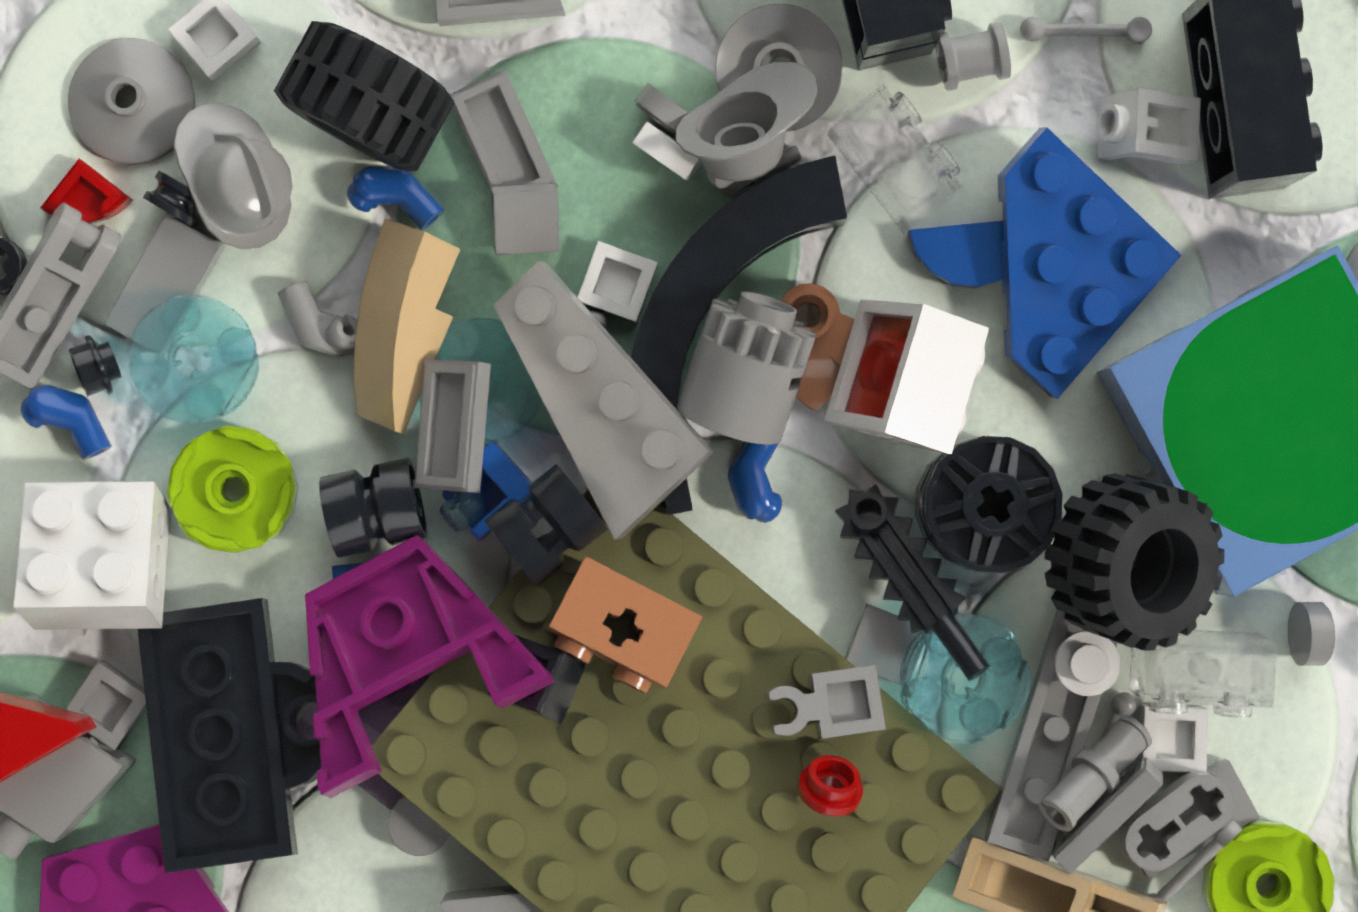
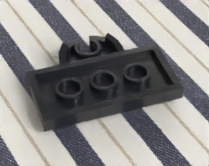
M257 598L163 612L162 628L138 629L165 873L298 854L290 790L314 782L317 779V771L321 770L319 740H308L303 737L297 728L296 722L302 707L312 702L317 703L315 677L310 675L309 668L301 664L275 662L268 599Z

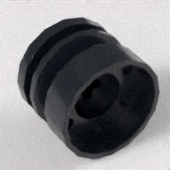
M981 436L954 445L951 454L940 453L926 466L916 487L915 517L923 538H927L929 546L942 559L967 570L1006 573L1032 563L1046 550V545H1051L1056 534L1050 532L1056 518L1062 520L1063 493L1054 469L1035 448L1011 437ZM984 488L988 493L1002 492L1006 501L998 507L999 513L1002 516L999 520L994 516H979L976 508L984 502L981 494Z

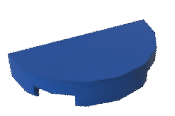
M1003 220L912 229L907 232L917 260L922 262L932 275L944 280L950 286L977 289L1002 280L1000 240H1004Z

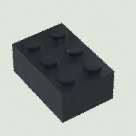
M1195 0L1182 13L1193 93L1194 97L1201 98L1199 134L1209 199L1284 189L1316 172V161H1320L1322 158L1323 143L1318 124L1316 122L1310 123L1306 97H1310L1313 91V74L1309 60L1306 57H1300L1297 33L1302 31L1304 21L1301 0Z

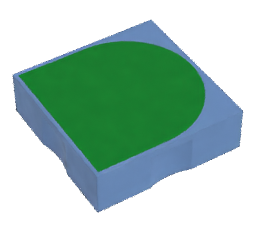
M1338 245L1315 254L1239 295L1227 305L1185 327L1168 333L1096 372L1136 447L1154 467L1163 484L1187 490L1197 495L1198 501L1207 503L1213 511L1211 521L1220 525L1223 535L1217 544L1219 548L1225 549L1224 564L1219 565L1217 576H1221L1222 580L1219 591L1214 590L1216 594L1235 597L1358 530V281Z

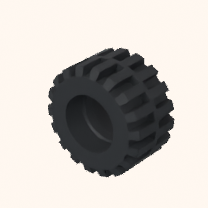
M312 21L274 89L282 104L304 120L356 150L402 171H418L454 105V100L445 87L433 77L370 39L330 22Z
M1113 473L1104 475L1102 482L1091 480L1083 485L1082 497L1071 496L1063 505L1066 510L1065 516L1062 520L1056 518L1050 532L1056 534L1053 545H1046L1044 559L1051 561V569L1044 574L1046 586L1055 589L1051 600L1056 609L1065 612L1064 618L1068 622L1085 631L1143 651H1155L1157 645L1165 648L1177 643L1179 633L1188 636L1197 627L1196 618L1200 614L1206 616L1213 605L1209 601L1213 590L1219 591L1222 577L1217 576L1219 565L1224 564L1225 549L1219 548L1217 544L1223 536L1220 525L1211 521L1213 511L1207 503L1198 501V496L1187 490L1130 474L1123 476ZM1136 554H1137L1136 562H1135L1134 567H1133V569H1132V564H1133L1134 558H1135V556H1136Z

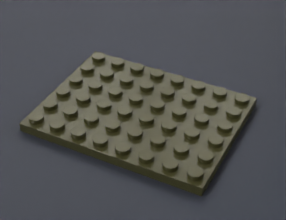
M589 489L586 490L583 496L608 530L580 552L569 548L563 552L564 564L537 586L533 584L521 568L490 604L489 608L513 634L556 649L553 646L558 636L547 631L583 559L587 556L703 616L667 688L661 690L651 685L647 694L641 693L612 677L617 666L593 655L589 664L584 663V672L563 722L558 724L514 705H509L504 709L494 705L491 696L488 695V688L472 652H469L436 669L372 744L382 770L379 775L542 912H906L1002 790L881 688L880 695L885 730L818 739L816 721H808L806 726L794 735H773L771 726L789 723L794 717V707L786 699L767 701L766 692L780 686H791L797 688L803 694L811 693L810 674L855 668V666L673 514L667 515L666 508L661 504H658L622 539L614 540ZM622 613L616 620L605 618L603 625L612 631L609 642L613 645L619 646L626 639L636 641L639 634L630 629V623L633 619L631 616ZM824 755L839 756L850 761L858 769L863 786V796L860 805L854 812L844 816H827L812 810L802 801L797 790L801 772L814 759Z

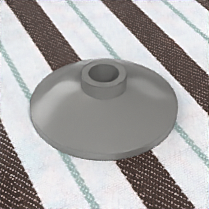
M768 4L745 13L728 29L719 45L716 56V81L719 91H722L737 78L754 68L770 64L778 57H785L790 62L806 66L817 79L818 93L812 107L798 122L785 131L791 132L815 122L832 105L842 81V55L834 34L818 16L795 5Z
M126 38L111 41L98 47L81 62L74 73L69 87L68 109L76 133L92 151L116 163L144 164L157 160L174 149L173 145L178 125L188 112L195 109V92L186 68L170 51L148 40ZM124 87H133L137 95L134 104L128 108L118 107L116 102L117 93Z

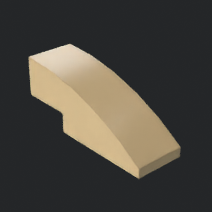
M386 218L370 259L360 299L354 351L356 415L404 435L422 392L425 359H436L453 316L436 309V306L460 249L425 231Z
M978 837L971 838L952 898L988 912H1165L1167 906L1165 901L1078 870H1074L1069 874L1058 863L1047 862L991 844Z

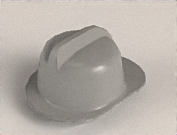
M773 62L754 68L737 78L709 101L685 115L676 127V143L685 153L701 160L710 181L718 188H726L738 181L752 180L763 176L776 167L783 154L785 131L798 122L812 107L818 93L817 79L806 66L794 62Z
M218 103L203 104L188 112L176 129L173 146L178 166L192 195L198 214L207 230L222 243L239 249L260 248L277 239L288 223L291 210L290 196L293 187L291 171L283 155L272 147L269 138L259 123L241 109Z

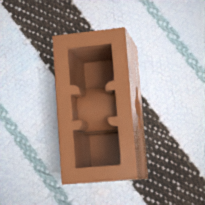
M585 556L547 631L558 636L553 646L556 649L586 664H589L592 656L595 655L617 666L612 675L614 679L641 693L647 694L651 685L661 690L667 688L703 616ZM622 613H626L633 618L630 623V629L639 635L636 641L626 639L619 646H615L609 642L612 631L603 625L605 618L616 620Z

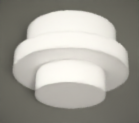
M1081 631L1068 636L1059 645L1055 654L1054 668L1059 681L1066 689L1081 696H1095L1107 691L1115 683L1120 672V656L1115 645L1109 639L1088 631Z

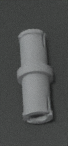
M1120 716L1109 732L1091 750L1083 749L1072 759V770L1058 783L1049 795L1039 802V808L1043 816L1056 828L1065 832L1071 831L1081 816L1101 796H1111L1118 789L1122 773L1142 751H1145L1152 744V739L1147 729L1130 716Z

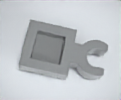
M876 665L810 674L811 693L803 694L800 690L791 686H780L766 692L767 701L786 699L794 707V717L789 723L771 726L773 735H794L800 732L808 721H816L818 739L886 729Z

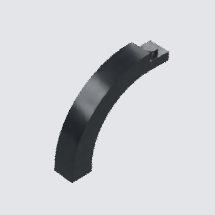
M836 156L800 164L773 175L744 191L705 222L690 237L668 266L655 288L640 322L631 359L676 409L681 375L687 353L699 325L710 309L712 300L717 299L723 290L743 270L763 255L807 234L841 227L845 224L847 213ZM687 478L661 502L666 504L667 515L693 510Z

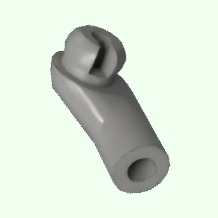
M307 281L293 284L278 292L294 333L302 346L335 357L349 355L355 351L357 319L349 315L342 317L320 311Z

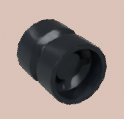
M409 458L376 464L373 466L368 477H363L355 469L320 477L319 492L324 521L332 548L338 558L373 551L377 540L384 538L392 546L399 545L416 535L422 539L427 538V523L420 488H414L415 470Z
M557 464L527 486L528 499L522 502L512 498L484 520L535 586L564 564L563 552L569 548L580 552L608 530L595 510ZM543 517L553 530L536 539L530 530Z

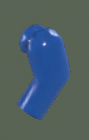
M366 167L353 176V182L347 189L348 200L357 210L369 212L371 209L377 208L379 204H398L420 230L429 227L444 212L441 205L409 171H402L396 168Z
M47 385L31 390L28 397L23 400L21 415L25 422L35 428H39L41 425H50L68 430L82 460L93 458L112 447L90 401L82 394Z
M744 441L728 470V482L737 509L747 519H756L759 522L767 523L774 520L781 511V496L772 491L765 472V467L778 444L764 445Z

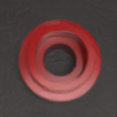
M824 755L814 759L801 772L797 785L798 794L802 801L812 810L827 816H844L854 812L860 805L863 796V786L858 769L850 761L834 755Z

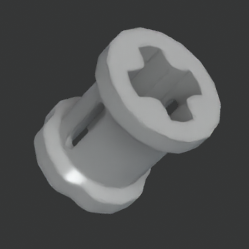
M999 21L990 23L987 31L955 38H950L945 32L940 40H938L936 45L938 66L947 91L957 89L959 82L988 75H996L999 80L1010 78V52L1004 28Z

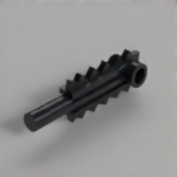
M876 484L865 493L850 489L848 504L835 510V514L844 523L840 538L859 540L854 555L855 559L874 560L869 579L888 580L883 600L903 601L898 620L910 621L911 634L922 630L927 634L933 630L968 681L982 675L989 669L990 665L955 617L958 614V606L965 600V596L954 591L957 579L937 578L942 559L922 557L927 544V538L908 537L913 518L894 516L899 501L898 497H884Z

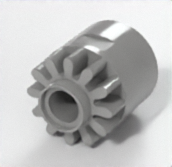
M742 292L739 302L732 299H727L726 302L713 299L683 384L677 410L690 421L733 439L764 445L780 443L800 388L802 376H804L816 332L803 328L804 323L795 320L797 310L794 307L766 295Z

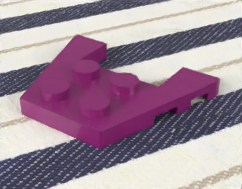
M418 535L305 594L310 675L315 677L317 712L313 714L314 738L320 742L321 770L317 771V784L323 796L333 798L382 772L359 717L358 711L469 652H472L494 705L502 709L555 682L551 673L442 557Z
M159 824L53 854L42 859L40 912L229 911L214 891L216 886L203 868L165 873Z

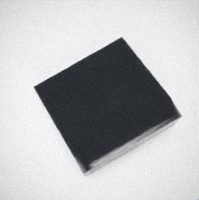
M515 635L551 673L555 682L511 705L558 724L562 723L584 672V663L565 652Z

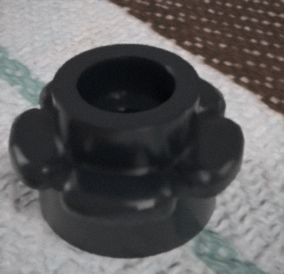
M87 335L85 336L86 343L68 349L76 373L87 397L104 390L110 395L113 393L111 381L122 377L119 366L108 342L96 346L94 339Z

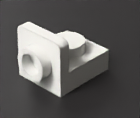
M1143 88L1103 96L1100 101V112L1096 121L1098 158L1116 160L1126 157H1137L1177 164L1198 161L1201 98Z

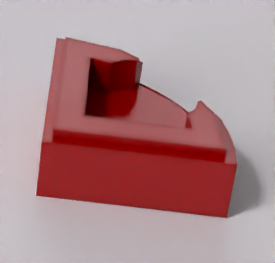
M79 158L40 208L52 215L61 203H66L82 213L81 219L92 224L116 216L127 208L133 199Z

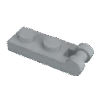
M61 203L52 214L46 226L45 234L0 308V374L32 390L35 389L106 269L121 239L120 233L105 225H100L96 228L81 219L82 213L66 203ZM69 242L85 250L84 256L77 267L60 258Z

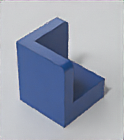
M492 441L484 448L480 493L443 490L442 496L471 528L469 532L478 541H482L492 533L484 520L512 498L522 502L528 499L527 486L532 481L496 442Z

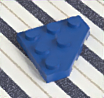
M1043 127L1039 128L998 175V200L1002 202L1004 231V240H1000L1002 292H1006L1008 329L1004 330L1005 356L1049 397L1058 399L1182 255L1050 129Z

